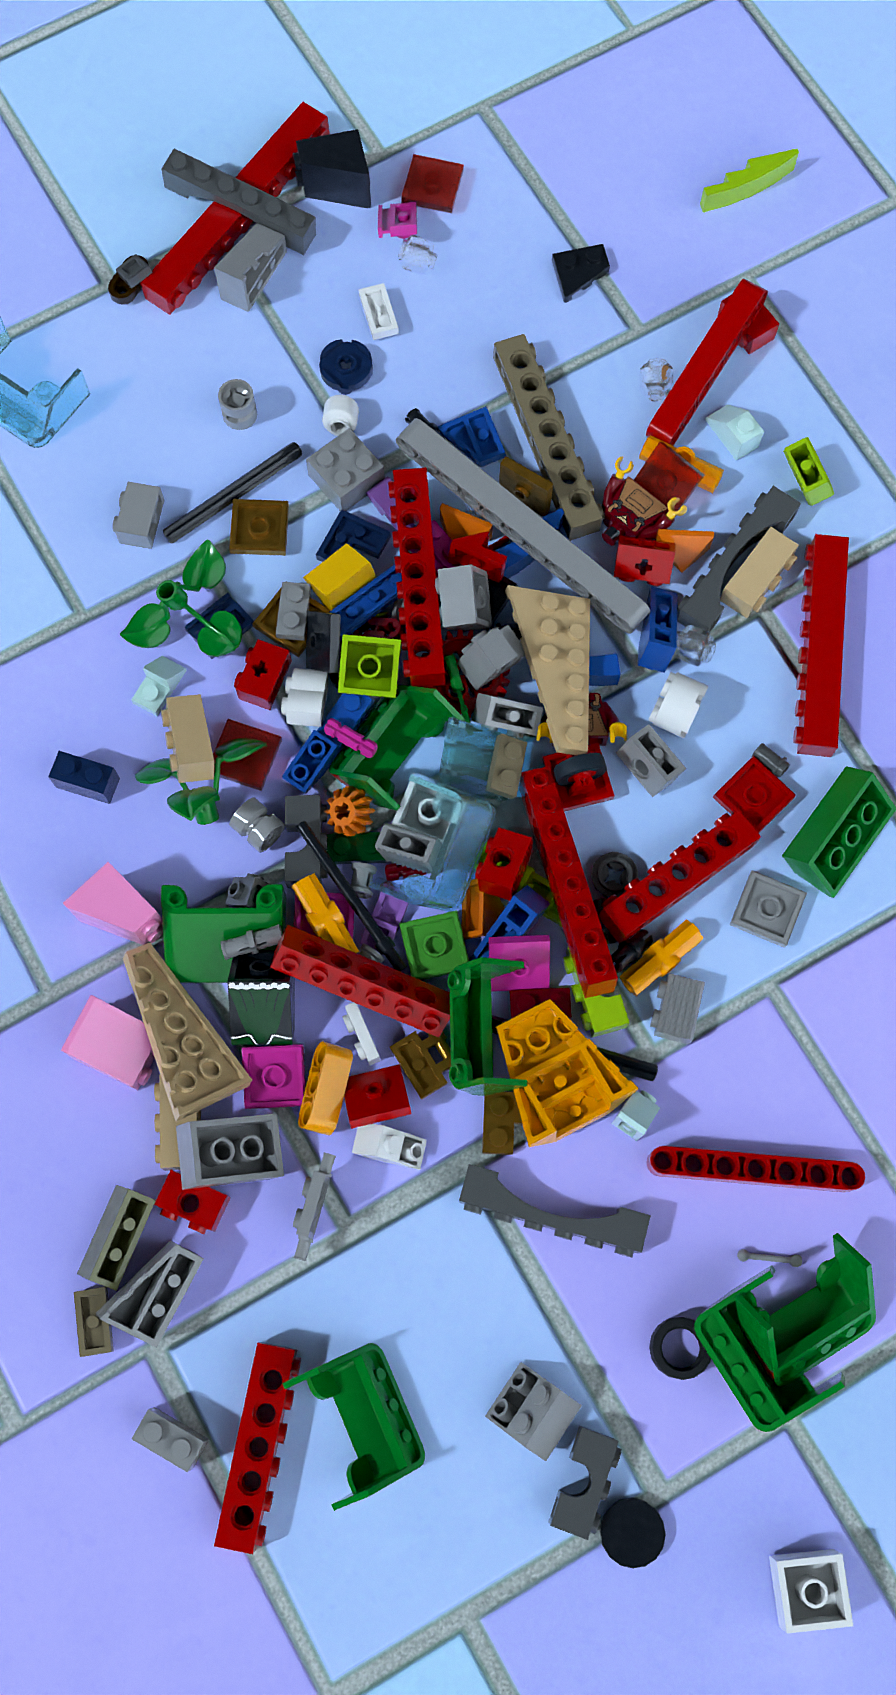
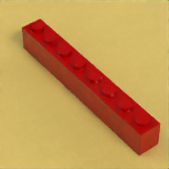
M815 534L811 544H806L804 560L808 561V569L804 571L803 586H807V594L803 595L801 611L805 612V621H802L800 626V638H804V645L799 649L798 664H802V673L798 674L796 689L801 690L800 700L796 701L795 717H799V727H795L793 743L798 744L797 754L832 757L838 749L849 537Z

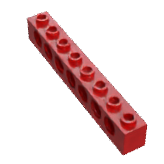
M427 468L393 470L394 481H388L389 497L390 499L395 498L396 506H390L391 522L397 523L398 531H392L393 546L394 548H399L400 556H394L396 574L401 573L402 582H396L398 599H404V607L399 608L400 625H406V633L401 634L402 651H408L409 659L403 660L404 678L410 677L411 686L415 687L445 685L439 601L435 587L436 568ZM407 499H413V500H415V501L410 502V503L405 502V500H407ZM409 524H416V525H417L416 527H413V528L407 527V525H409ZM410 549L420 550L416 553L408 552ZM413 574L422 575L420 578L417 579L410 577ZM417 599L425 601L424 603L418 605L412 603L414 600ZM418 625H424L427 627L425 630L422 631L414 629ZM420 651L429 653L426 657H419L416 654Z
M546 766L521 772L519 790L584 997L589 998L614 992L618 976L550 767Z

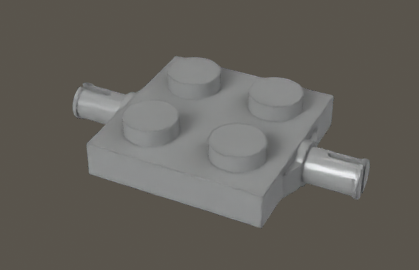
M323 1152L319 1171H314L312 1178L307 1177L302 1190V1196L306 1198L303 1209H297L293 1221V1227L297 1229L296 1234L299 1239L293 1257L295 1259L306 1261L310 1245L313 1243L330 1182L329 1178L332 1177L331 1171L336 1158L335 1155Z

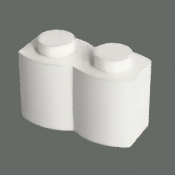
M294 668L292 677L287 676L285 691L288 693V698L283 697L281 714L286 715L287 724L321 727L328 694V672Z

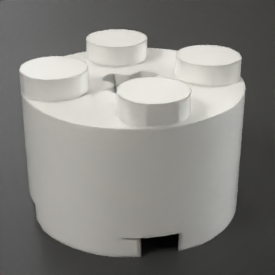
M670 671L648 721L653 722V725L685 738L700 707L701 700L706 694L708 685L679 672L675 674Z

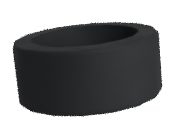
M685 1317L666 1319L656 1327L651 1335L649 1345L651 1359L657 1369L668 1377L680 1380L695 1378L705 1371L711 1361L710 1356L695 1333L694 1319ZM679 1328L686 1329L694 1334L699 1344L697 1359L693 1364L684 1368L674 1367L668 1363L662 1351L665 1336L672 1330Z

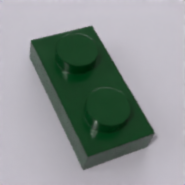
M364 832L355 834V836H346L344 833L327 834V852L335 864H352L354 862L387 863L375 848L380 832Z

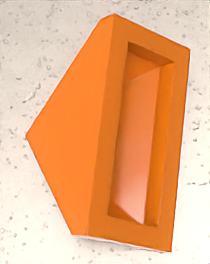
M444 503L441 504L440 522L445 533L452 540L482 532H490L488 542L491 540L493 525Z
M658 529L655 540L675 543L673 565L683 573L710 549L714 539V532Z
M478 879L463 881L461 928L464 940L486 936L505 909L499 897L479 891Z

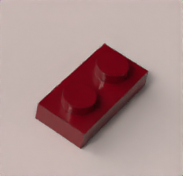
M570 988L510 990L509 992L511 1019L549 999L569 1019L572 1018Z

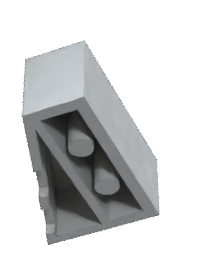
M256 223L214 267L221 300L246 312L250 311L287 253L285 235L259 223Z
M170 1240L96 1312V1315L100 1320L157 1348L204 1258Z

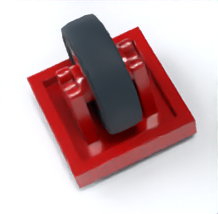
M599 743L588 745V752L585 754L554 753L543 756L544 767H550L564 812L614 799L615 795Z

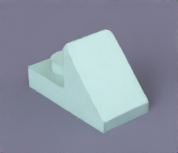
M160 656L144 666L143 671L146 677L131 699L134 705L155 716L159 715L166 704V697L171 696L187 671L185 667L164 656Z

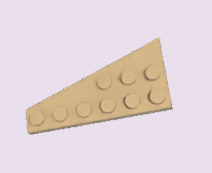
M508 585L505 593L507 599L511 601L512 615L515 623H518L522 636L520 640L532 678L536 680L539 689L537 694L540 703L544 705L548 717L546 722L557 753L570 755L585 754L588 752L590 599Z
M147 943L127 951L123 961L175 1121L177 1122L249 1087L252 1078L153 945Z

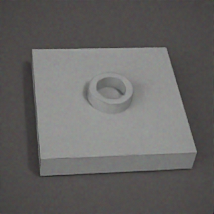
M751 870L729 925L785 948L807 892Z

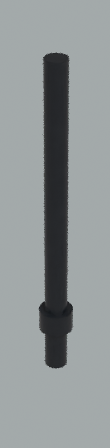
M307 822L299 823L296 829L376 942L375 947L381 955H385L395 970L400 972L404 970L407 966L394 947L396 945L390 936H385Z

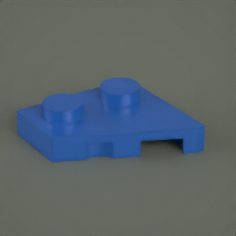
M487 406L438 426L444 438L480 467L496 462L506 456Z

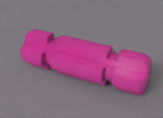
M330 718L324 727V732L332 738H338L339 742L355 751L360 750V754L367 758H372L378 749L376 742L369 738L365 740V736L346 725L342 727L341 722L334 718Z

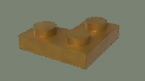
M500 1092L484 1096L482 1154L513 1155L514 1124L523 1125L514 1092Z

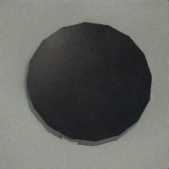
M633 1497L620 1499L610 1506L602 1517L599 1530L601 1544L608 1556L620 1566L632 1569L645 1567L656 1560L664 1547L666 1536L664 1522L657 1510L646 1501Z

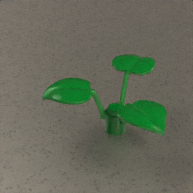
M210 540L204 541L187 562L182 574L184 585L172 580H165L157 587L156 595L161 602L159 604L149 603L141 607L133 615L127 627L120 633L123 639L141 648L157 647L168 638L171 632V628L166 622L171 618L169 608L174 611L186 609L205 625L197 638L198 647L204 654L211 657H219L231 653L239 647L242 639V629L234 615L227 611H217L213 614L210 621H207L187 604L188 596L184 590L199 592L201 587L212 589L222 581L225 575L226 563L224 558Z
M237 738L223 743L215 750V754L218 757L215 759L213 787L202 786L189 790L185 782L180 783L183 790L170 795L167 798V805L175 813L190 821L195 817L197 824L200 825L211 824L217 821L220 817L216 801L220 800L218 791L221 763L223 761L232 762L242 759L264 746L267 747V743L252 738ZM169 758L151 762L135 774L136 780L144 784L158 783L168 779L170 776L178 780L177 772H171Z

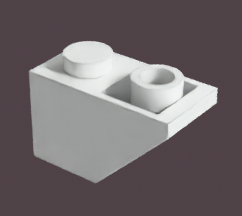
M369 1124L357 1128L352 1153L373 1160L420 1170L427 1140L384 1125Z

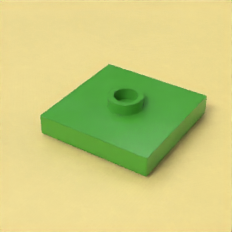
M457 910L399 923L412 977L425 980L447 975L456 966L469 962Z

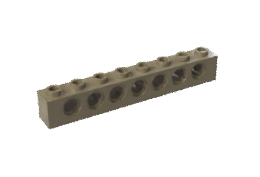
M525 334L495 342L493 359L541 475L553 483L551 499L556 510L562 508L564 511L562 525L568 540L571 541L599 532L602 520L604 519L603 508L600 503L596 504L592 482L586 480L584 476L583 461L580 456L576 457L573 450L575 449L573 437L565 431L564 416L561 410L557 411L554 405V392L551 387L547 388L545 371L542 365L538 366L535 360L536 351L533 343H528ZM531 388L534 391H527L525 389ZM536 411H542V412H544V413H543V414H537V413H535V412H536ZM544 434H552V435H554V436H553V437H547V436H545ZM554 457H562L564 460H556ZM564 480H571V481H573L574 483H572V484H567V483H565V482H563V481H564ZM580 503L584 507L578 508L575 507L573 504Z

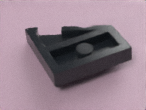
M603 244L552 254V263L564 303L572 300V295L580 289H587L594 280L602 278L609 272L610 265Z

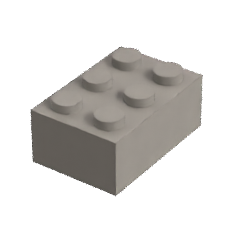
M277 1113L190 1121L176 1126L182 1190L263 1181L284 1176Z

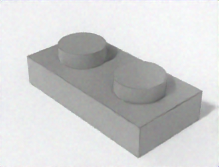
M282 582L276 627L277 638L305 641L311 584Z

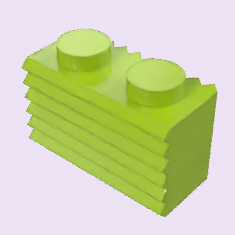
M805 437L784 448L783 452L808 505L813 506L835 494L809 437Z

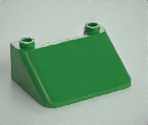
M271 884L261 888L256 897V908H187V895L181 887L177 885H162L164 958L165 963L180 983H227L233 958L225 960L220 941L245 935L246 931L249 930L256 932L278 924L281 927L282 933L286 928L287 896L282 884ZM277 945L266 947L260 950L275 951Z

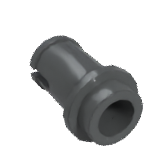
M761 743L751 756L758 759L779 778L790 766L786 757L781 758L764 743Z

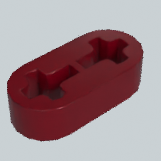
M372 617L353 632L355 636L401 640V634H405L404 628L397 619Z

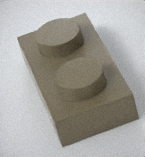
M502 733L496 737L486 791L508 799L517 797L527 742Z
M100 1287L73 1292L80 1357L114 1352L112 1327L110 1324L100 1320L96 1315V1312L109 1301L108 1288Z

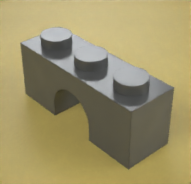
M320 795L285 796V826L287 832H298L296 826L306 821L327 850V832L322 833V822H327L328 814L324 812L327 810V804L322 805ZM308 844L300 851L285 852V884L287 888H292L293 884L313 873L318 877L321 884L323 878H328V873Z
M579 1425L569 1458L586 1466L589 1473V1482L586 1488L577 1494H569L558 1490L548 1521L550 1526L588 1540L590 1532L596 1533L601 1519V1514L597 1513L600 1500L606 1501L611 1487V1481L607 1480L611 1467H617L622 1449L617 1447L618 1440Z

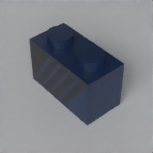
M58 751L48 776L58 789L107 804L111 803L120 780L114 767L62 751Z

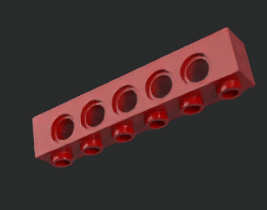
M739 810L731 816L728 813L722 815L714 822L716 827L709 832L706 829L700 831L692 838L694 843L687 848L684 845L679 846L669 855L671 859L665 864L661 861L657 862L647 871L649 874L641 881L638 877L625 886V893L619 897L614 894L601 904L603 909L598 917L619 944L632 937L756 845L761 836ZM717 838L725 839L728 846L720 845ZM694 854L703 855L706 863L699 862ZM672 870L680 871L684 875V879L674 877ZM655 886L659 888L662 895L656 896L652 894L649 887ZM626 903L636 904L639 912L629 911Z
M287 924L276 947L270 968L433 1036L440 1037L450 1020V992Z
M262 1342L257 1343L214 1547L253 1555L257 1546H263L267 1526L261 1525L264 1511L270 1512L274 1491H269L271 1477L277 1478L281 1461L280 1457H276L278 1443L284 1444L288 1424L283 1423L285 1410H291L295 1393L294 1390H289L290 1387L284 1389L283 1384L278 1389H271L266 1384V1375L269 1371L276 1370L282 1376V1383L292 1379V1376L297 1377L301 1365V1358L296 1357L297 1349ZM264 1403L271 1404L275 1409V1417L271 1422H264L259 1417V1408ZM255 1437H262L267 1441L268 1451L265 1455L260 1456L253 1452L252 1441ZM248 1471H255L260 1475L261 1485L258 1489H250L246 1486L244 1478ZM246 1505L253 1510L254 1519L251 1523H243L239 1520L237 1511L240 1506Z

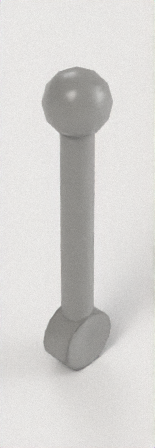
M741 1249L737 1253L738 1259L742 1262L752 1259L790 1263L792 1267H799L803 1262L802 1257L797 1254L785 1257L749 1253L745 1249Z

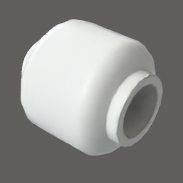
M342 394L329 397L325 402L322 417L324 428L335 436H339L348 428L354 431L359 415V407L356 401Z

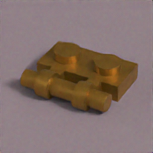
M414 1031L390 1046L392 1053L421 1100L448 1083L442 1073L451 1067V1048L446 1042L447 1036L444 1031L439 1038L427 1033L429 1037L423 1041L417 1032ZM434 1046L443 1058L437 1064L428 1052Z

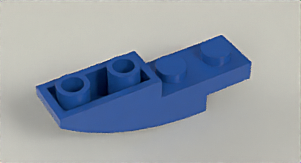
M342 693L322 722L321 727L317 731L313 730L282 775V778L306 794L326 773L332 761L345 746V744L337 740L338 738H332L324 732L327 721L330 718H334L341 722L342 727L346 725L356 731L359 723L374 703V700L365 695Z

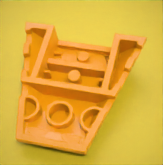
M550 999L496 1026L510 1079L527 1080L526 1087L513 1089L529 1148L557 1142L611 1113L638 1090V1087L631 1080L629 1081L620 1072V1069L611 1060L609 1061L597 1049V1046L590 1039H587L578 1030V1027Z

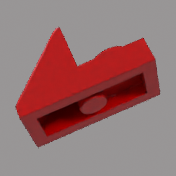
M482 532L453 539L450 545L448 562L456 566H476L487 571L488 579L499 583L504 576L507 556L487 549L490 532Z

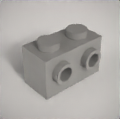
M478 693L472 721L480 723L481 730L497 733L498 728L506 729V735L523 739L524 733L537 736L543 707Z

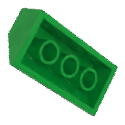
M846 766L782 854V857L795 874L827 896L834 898L896 811V806L873 772Z

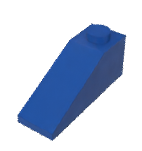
M653 586L650 587L647 599L650 613L643 620L638 646V666L665 673L677 648L678 593Z
M528 885L512 897L469 958V961L480 957L489 958V937L527 936L551 903Z

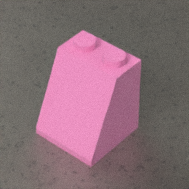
M109 862L63 902L80 922L141 945L148 942L153 943L163 934L161 916Z
M90 995L61 1049L62 1052L72 1059L137 1091L141 1085L145 1086L152 1074L150 1067L155 1059L144 1023L93 995Z

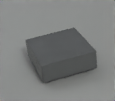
M137 254L116 268L119 277L131 289L153 273L149 265Z

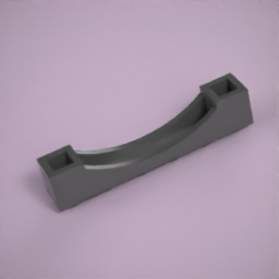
M175 148L161 168L166 189L187 199L189 196H195L229 207L254 222L285 235L286 247L302 255H305L316 236L315 216Z
M774 485L767 494L762 492L754 504V507H756L752 514L747 512L739 524L740 531L737 535L732 533L723 546L726 549L723 554L717 553L708 566L711 569L706 576L703 574L699 576L693 586V589H695L691 597L686 595L677 608L680 611L677 622L703 639H706L720 620L725 608L720 604V593L723 580L731 566L749 547L760 541L770 527L783 534L796 516L801 503Z
M471 1164L468 1165L459 1198V1203L464 1204L463 1210L481 1215L482 1210L493 1212L494 1219L511 1223L512 1218L524 1221L523 1227L534 1231L542 1232L543 1227L555 1230L554 1236L572 1241L573 1236L585 1239V1245L602 1249L603 1244L615 1247L614 1253L633 1258L634 1253H642L651 1215L619 1207L614 1215L590 1219L570 1218L551 1214L529 1205L512 1194L497 1179L499 1172Z

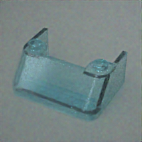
M0 317L1 354L12 341ZM77 368L61 387L50 381H42L37 383L29 392L0 373V427L30 447L41 448L48 444L91 394L82 370Z
M420 773L411 774L409 781L437 791L433 800V810L440 819L450 822V826L430 878L420 874H413L405 878L401 885L378 877L370 882L369 887L410 904L451 912L458 909L464 902L494 824L496 809L490 801Z

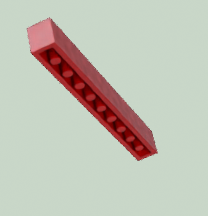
M303 101L235 178L277 197L281 193L283 186L295 177L296 169L293 153L297 152L296 141L329 135L328 116ZM213 201L154 267L153 273L141 282L145 299L171 315L176 308L182 306L186 296L200 285L202 278L208 271L214 269L223 254L232 249L238 237L248 231L253 220Z

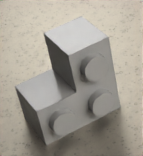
M507 625L501 630L495 627L489 632L483 630L471 639L472 642L461 650L464 655L456 664L477 691L519 663L525 657L522 643L510 626Z

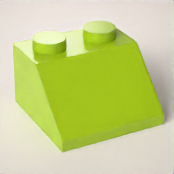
M343 634L338 693L396 698L401 640Z

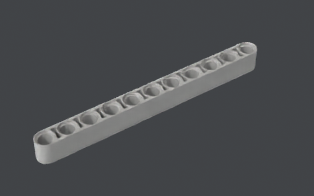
M415 418L395 439L397 445L405 454L422 468L426 467L427 472L580 597L590 599V605L622 631L629 634L633 633L650 613L648 605L426 423Z

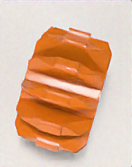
M345 786L343 789L333 791L334 797L326 800L330 805V809L324 812L331 817L327 824L330 826L335 825L334 832L338 834L344 833L346 836H355V834L367 831L366 825L374 823L370 818V814L376 810L369 806L373 798L365 797V791L361 788L356 789L353 786Z

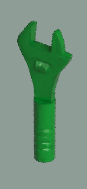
M449 655L444 657V663L453 693H457L459 698L460 710L465 718V727L467 732H471L473 728L467 712L468 708L464 703L461 693L464 690L455 656Z

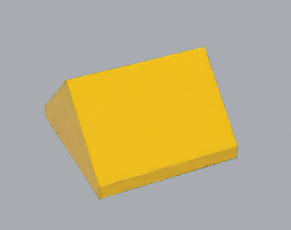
M346 543L305 575L303 579L307 584H311V589L323 605L329 610H333L374 580L376 575L371 563Z

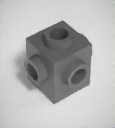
M250 873L246 877H234L228 888V897L225 905L231 908H256V897L259 890L271 884L265 882L263 877Z

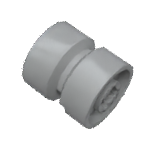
M231 379L223 383L219 388L218 399L224 422L235 430L248 429L256 422L258 415L252 387L241 379Z
M255 797L244 802L236 810L229 822L230 827L240 836H248V843L259 853L270 848L285 829V824L274 814L267 815V808Z

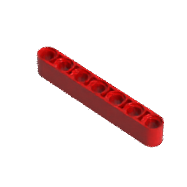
M745 278L739 282L651 420L646 431L647 437L651 435L674 446L759 313L767 298L768 290Z
M673 1146L657 1147L648 1155L646 1161L647 1168L653 1175L668 1178L842 1193L857 1190L865 1182L863 1168L857 1163L848 1161ZM662 1153L668 1157L670 1164L667 1169H659L654 1161L656 1154ZM688 1156H694L699 1160L700 1169L698 1172H691L686 1167L685 1162ZM719 1159H726L730 1163L731 1171L728 1175L721 1174L718 1171L717 1161ZM750 1161L757 1162L761 1166L762 1172L759 1178L753 1177L748 1172ZM781 1164H786L791 1168L792 1178L790 1180H785L780 1176L779 1167ZM814 1166L818 1167L823 1173L821 1183H817L811 1178L810 1171ZM844 1169L852 1172L854 1176V1182L851 1186L845 1184L842 1180L841 1175Z

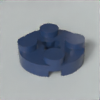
M343 339L335 340L329 343L320 355L319 368L322 380L330 388L338 390L339 393L344 395L363 387L373 374L370 351L364 344L352 339V342H343ZM344 362L347 364L351 362V368L342 369L340 363Z

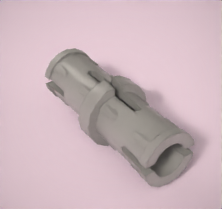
M278 924L256 932L249 930L246 931L245 935L220 941L224 958L227 960L250 952L256 954L259 953L260 949L278 945L283 933Z

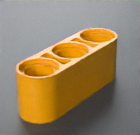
M324 1041L317 1045L299 1112L298 1125L300 1128L328 1136L334 1132L338 1123L352 1065V1050Z

